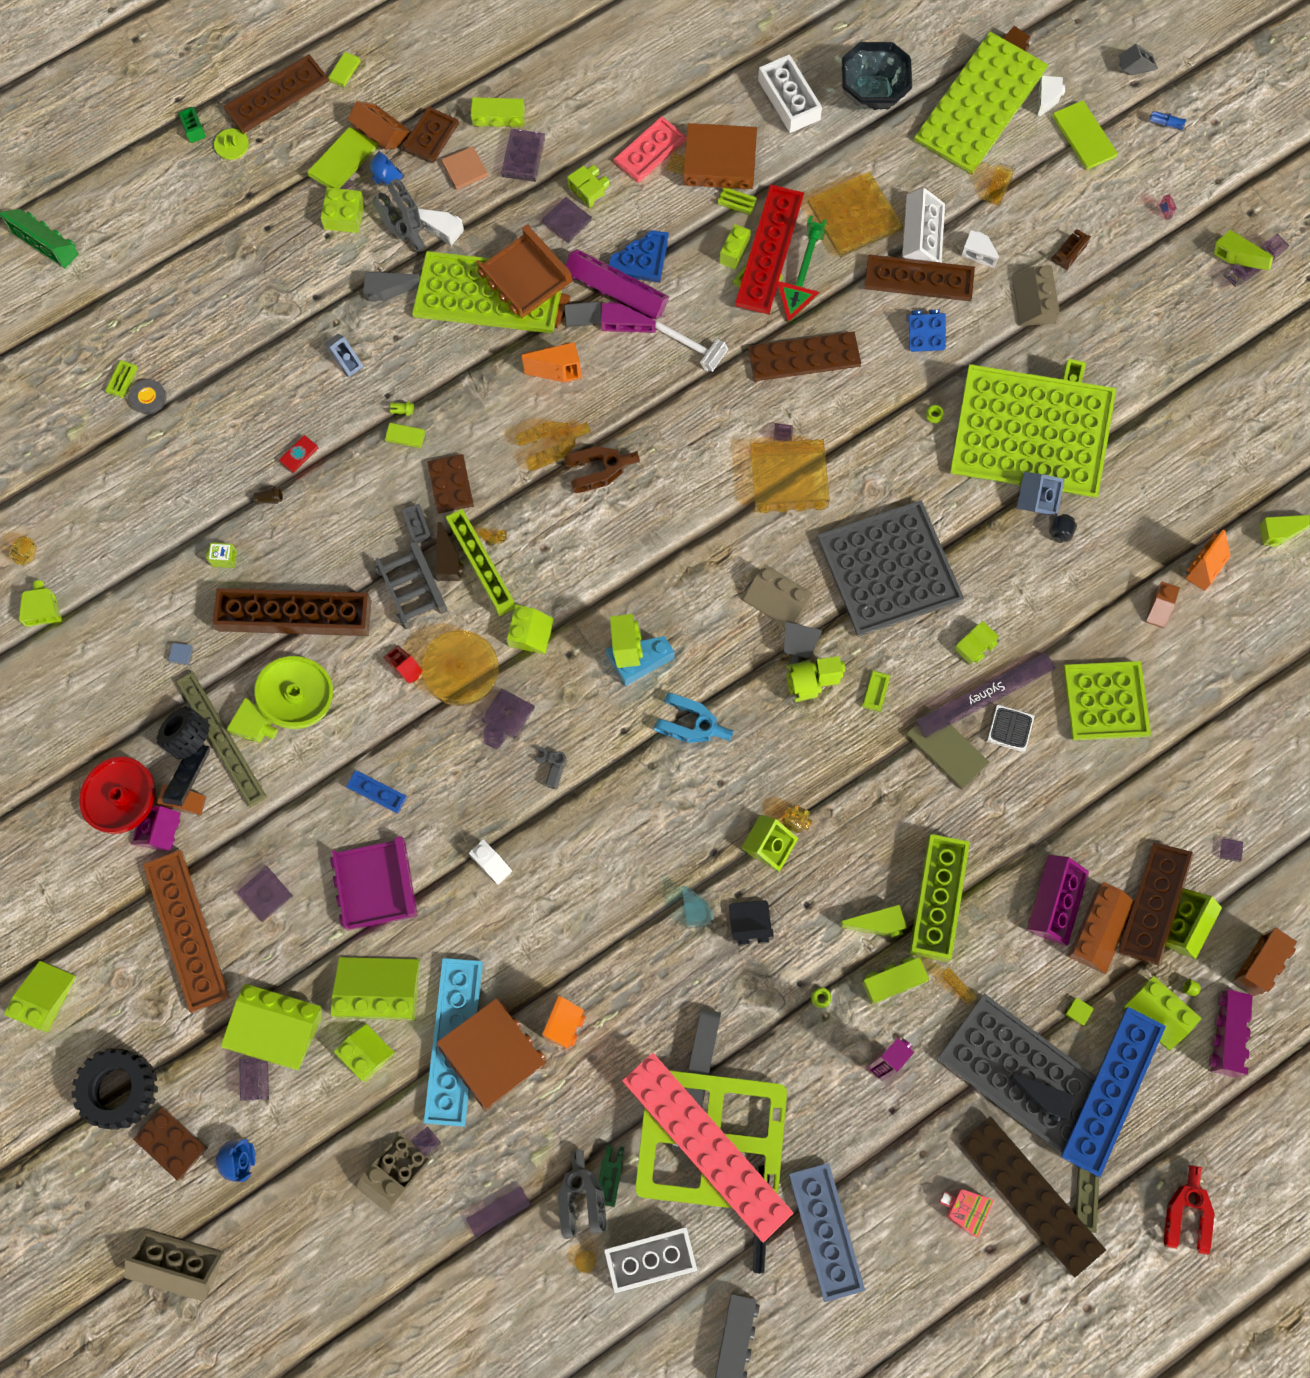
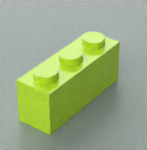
M472 97L471 119L473 126L524 127V99Z
M911 956L902 960L903 964L899 966L891 964L883 968L884 972L877 974L874 971L865 975L866 979L863 980L862 984L871 1005L928 982L930 979L920 957L914 959Z

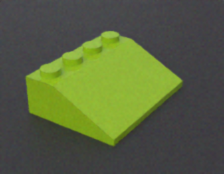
M339 957L332 994L331 1016L339 1019L416 1021L420 960Z
M244 984L236 1000L221 1048L299 1071L322 1020L321 1006Z

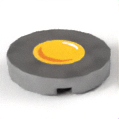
M150 379L136 383L129 394V401L135 411L146 415L154 414L161 410L167 399L166 391L162 385Z

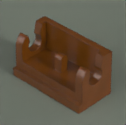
M1076 229L1074 231L1075 234L1072 233L1051 260L1065 270H1068L1087 247L1091 238L1090 235H1086Z

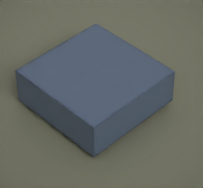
M173 643L168 661L170 663L189 665L193 647L191 645Z

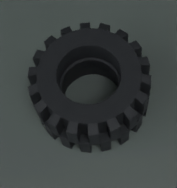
M180 707L173 711L162 723L156 738L157 744L176 759H185L198 751L203 745L209 733L210 724L191 707Z

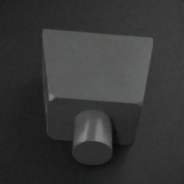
M786 622L784 654L791 655L789 664L801 662L802 658L810 660L822 630Z

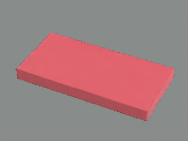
M661 116L614 158V163L639 183L683 144L687 136Z

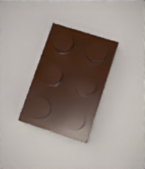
M428 106L403 144V150L434 164L459 125L458 119Z
M463 454L427 461L438 514L474 507Z
M161 1107L133 1139L177 1181L182 1179L208 1149L165 1107Z

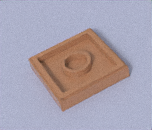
M473 146L441 159L456 190L488 177L487 171Z

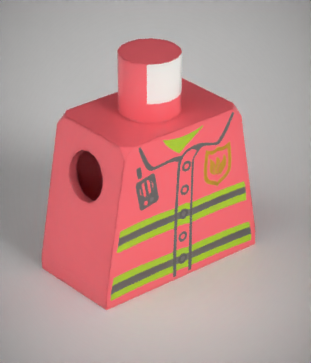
M958 1189L955 1196L944 1191L939 1203L949 1207L946 1217L976 1238H978L994 1202L993 1199L962 1189Z

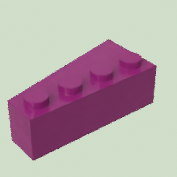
M1229 989L1219 995L1218 1005L1220 1009L1219 1014L1215 1017L1217 1030L1212 1038L1214 1050L1209 1058L1210 1072L1234 1078L1248 1075V1067H1244L1246 1059L1249 1058V1050L1246 1048V1043L1250 1039L1251 1030L1247 1027V1023H1250L1252 1017L1253 995Z

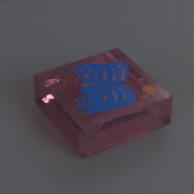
M1170 194L1163 196L1159 207L1165 219L1168 220L1173 217L1177 207Z

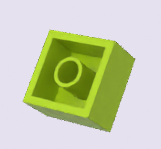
M336 188L326 189L321 214V221L325 230L359 233L365 206L362 191Z
M633 614L610 616L612 646L617 668L640 666L643 650L638 620H634Z

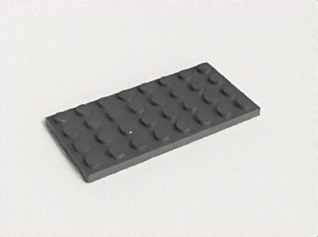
M985 993L937 1058L939 1062L1060 1154L1063 1152L1095 1079L1093 1074ZM1017 1074L1075 1095L1068 1120H1061V1123L1048 1119L1049 1115L1044 1114L1010 1080V1076Z

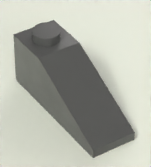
M366 272L363 291L366 300L373 302L378 300L385 301L418 288L420 277L419 274Z

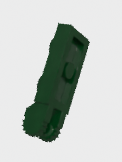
M607 1144L598 1182L604 1191L605 1205L615 1207L623 1167L624 1147L618 1149L617 1163L609 1162L612 1145Z

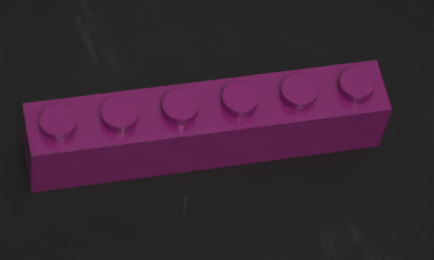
M579 249L570 252L566 267L571 272L573 279L583 281L588 287H595L601 294L614 297L615 301L629 305L634 311L645 313V316L650 319H657L663 315L670 296Z
M897 1038L884 1047L867 1068L883 1081L896 1074L915 1053L911 1050L913 1046L904 1038L902 1040Z

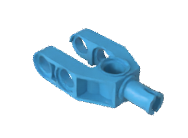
M667 693L664 703L666 702L671 706L677 707L680 711L685 710L697 714L698 719L693 730L666 720L657 719L653 728L655 731L687 743L710 741L714 736L729 742L731 741L734 730L719 726L717 718L702 703L673 693ZM707 723L710 727L707 730H702L699 726Z

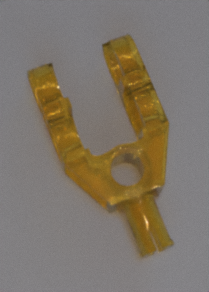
M545 422L520 432L515 436V440L518 446H524L532 442L537 443V440L547 436L555 437L556 446L526 458L525 463L528 470L534 471L562 460L576 445V438L591 433L587 422L573 428L569 427L568 423ZM563 435L567 436L565 439H560Z

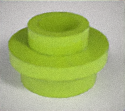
M933 405L927 409L926 418L931 423H939L944 418V411L940 406Z
M817 988L813 991L811 1000L816 1007L825 1008L831 1003L832 997L827 989ZM818 995H823L825 1000L820 1002L817 998Z

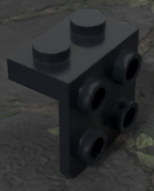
M766 900L732 903L729 905L733 944L746 946L750 945V942L766 944L773 940L774 933L773 929H771L769 904Z

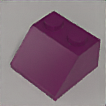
M153 806L145 820L135 828L131 845L160 851H170L175 842L174 835L180 824L181 813L162 806Z

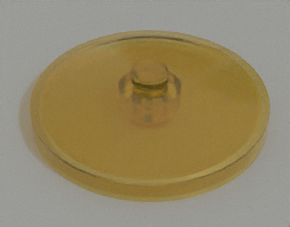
M465 630L450 631L433 640L423 655L421 667L424 683L430 693L440 701L455 706L471 705L485 698L495 686L499 672L498 658L491 644L482 636Z

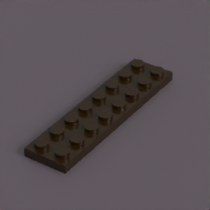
M991 1116L959 1142L1074 1278L1107 1251Z

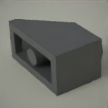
M1134 44L1119 55L1120 68L1123 72H1128L1131 75L1158 69L1153 54L1138 44Z

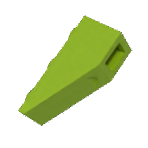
M1229 230L1215 244L1214 255L1227 263L1263 270L1271 269L1273 256L1232 230Z

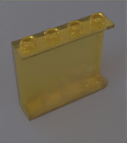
M824 439L750 443L749 452L755 501L754 512H787L788 510L805 511L813 508L815 510L828 508L830 497Z

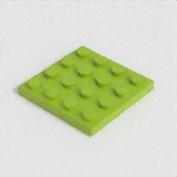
M1141 661L1063 666L1072 741L1151 736Z

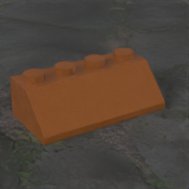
M1106 882L1099 884L1068 957L1106 974L1135 901L1119 888Z

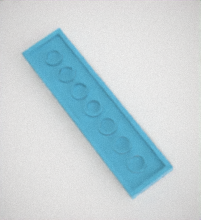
M443 958L424 1124L466 1127L469 1090L436 1045L440 1039L478 1012L483 961Z

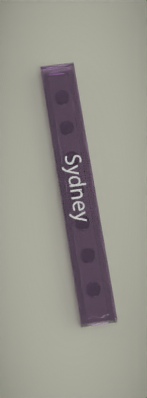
M1045 652L916 720L915 723L924 737L927 738L1054 671L1056 667Z

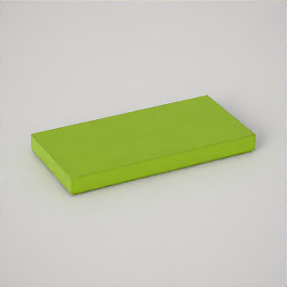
M1084 100L1053 113L1052 118L1086 170L1117 157V151Z
M349 127L308 171V176L328 188L340 189L378 148V143Z

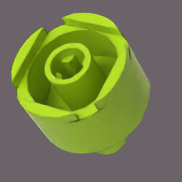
M810 660L786 665V669H789V673L786 674L790 695H795V699H792L794 703L817 698L818 694L822 693L821 684L817 682L815 674H818L816 663H811Z

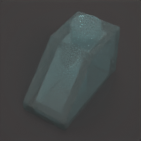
M682 886L687 929L711 926V920H714L713 908H709V903L690 888Z

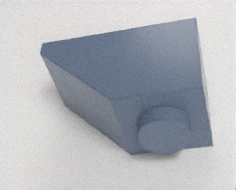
M336 334L324 343L333 359L349 377L364 367L344 336Z

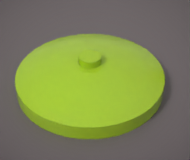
M287 656L274 660L260 672L255 683V701L261 714L271 723L287 729H301L317 723L327 714L333 700V685L330 676L321 665L305 657Z

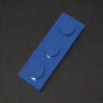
M355 770L346 786L347 789L396 814L400 812L407 799L406 795Z

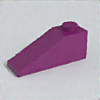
M614 302L602 303V331L656 333V321L622 304Z

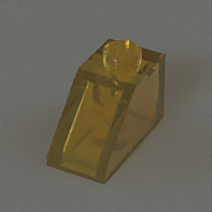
M999 163L988 186L984 200L1000 206L1016 168Z

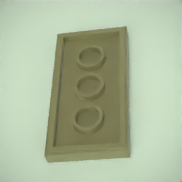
M934 708L906 734L961 790L989 764V761Z

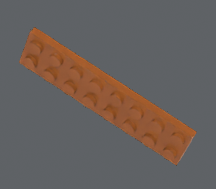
M178 850L144 863L146 876L189 1012L194 1013L230 999L183 851Z

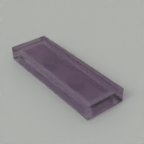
M522 1186L466 1218L477 1238L531 1206V1203Z

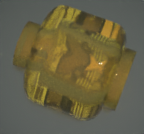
M19 537L13 540L9 556L17 565L24 566L34 561L37 546L31 538Z
M798 805L787 807L782 818L784 826L798 834L802 833L804 829L808 830L812 823V820L809 819L810 812Z

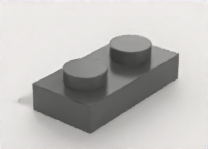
M420 504L402 509L413 542L417 541L420 543L432 539Z

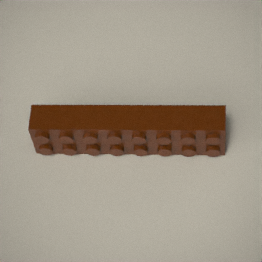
M217 588L212 624L218 632L369 636L372 600L368 593Z

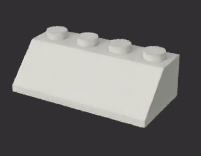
M925 188L907 194L902 253L905 259L941 263L945 203Z

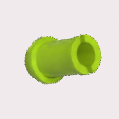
M407 401V403L391 402L390 408H393L390 409L391 414H406L410 416V414L414 413V404L410 403V401Z

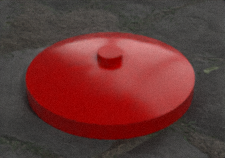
M114 757L103 761L88 774L81 787L79 805L82 816L91 827L103 833L121 834L134 829L145 820L153 807L156 797L154 777L145 765L133 758Z

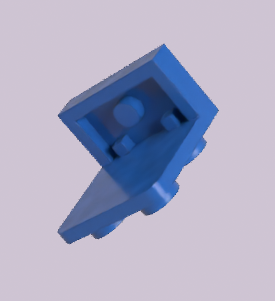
M940 309L929 310V313H922V310H912L911 314H906V321L909 322L910 351H941L946 348V313H940Z

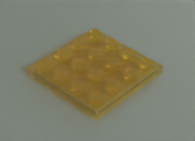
M870 171L812 196L807 201L819 223L822 224L823 219L827 220L825 233L840 258L903 229L902 223Z

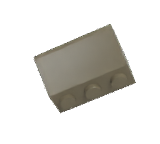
M1052 265L1034 266L1014 276L1012 282L1019 325L1055 324L1060 311Z
M764 564L754 578L743 601L786 627V622L795 624L811 602L813 593Z

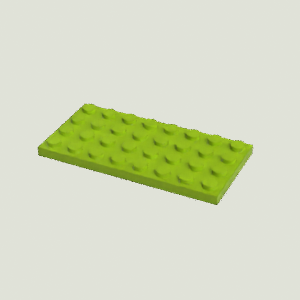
M989 32L918 131L914 141L973 175L1048 69L1049 64L996 34Z
M426 252L413 308V317L553 334L562 290L521 319L518 314L514 315L507 302L504 303L500 299L497 290L493 291L490 288L488 280L486 278L483 279L478 274L476 261L479 260L483 264L490 258Z

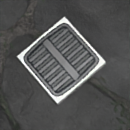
M997 705L987 742L1025 753L1035 715Z

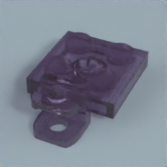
M501 688L482 718V722L488 724L483 733L484 743L494 749H499L506 740L507 735L516 739L534 711L535 706ZM511 710L514 715L505 717L504 711Z

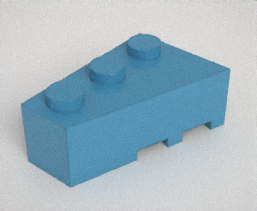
M665 636L641 641L643 658H640V666L617 668L613 647L605 648L607 658L625 687L674 659V650Z

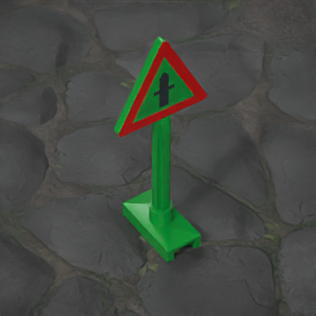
M809 215L806 233L809 242L795 285L780 281L778 283L787 322H791L819 295L818 291L804 288L803 284L815 244L818 240H824L826 219H823L821 224L813 222V216Z

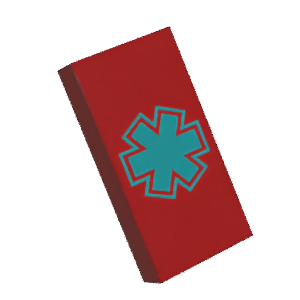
M304 435L279 461L289 471L294 473L319 448Z

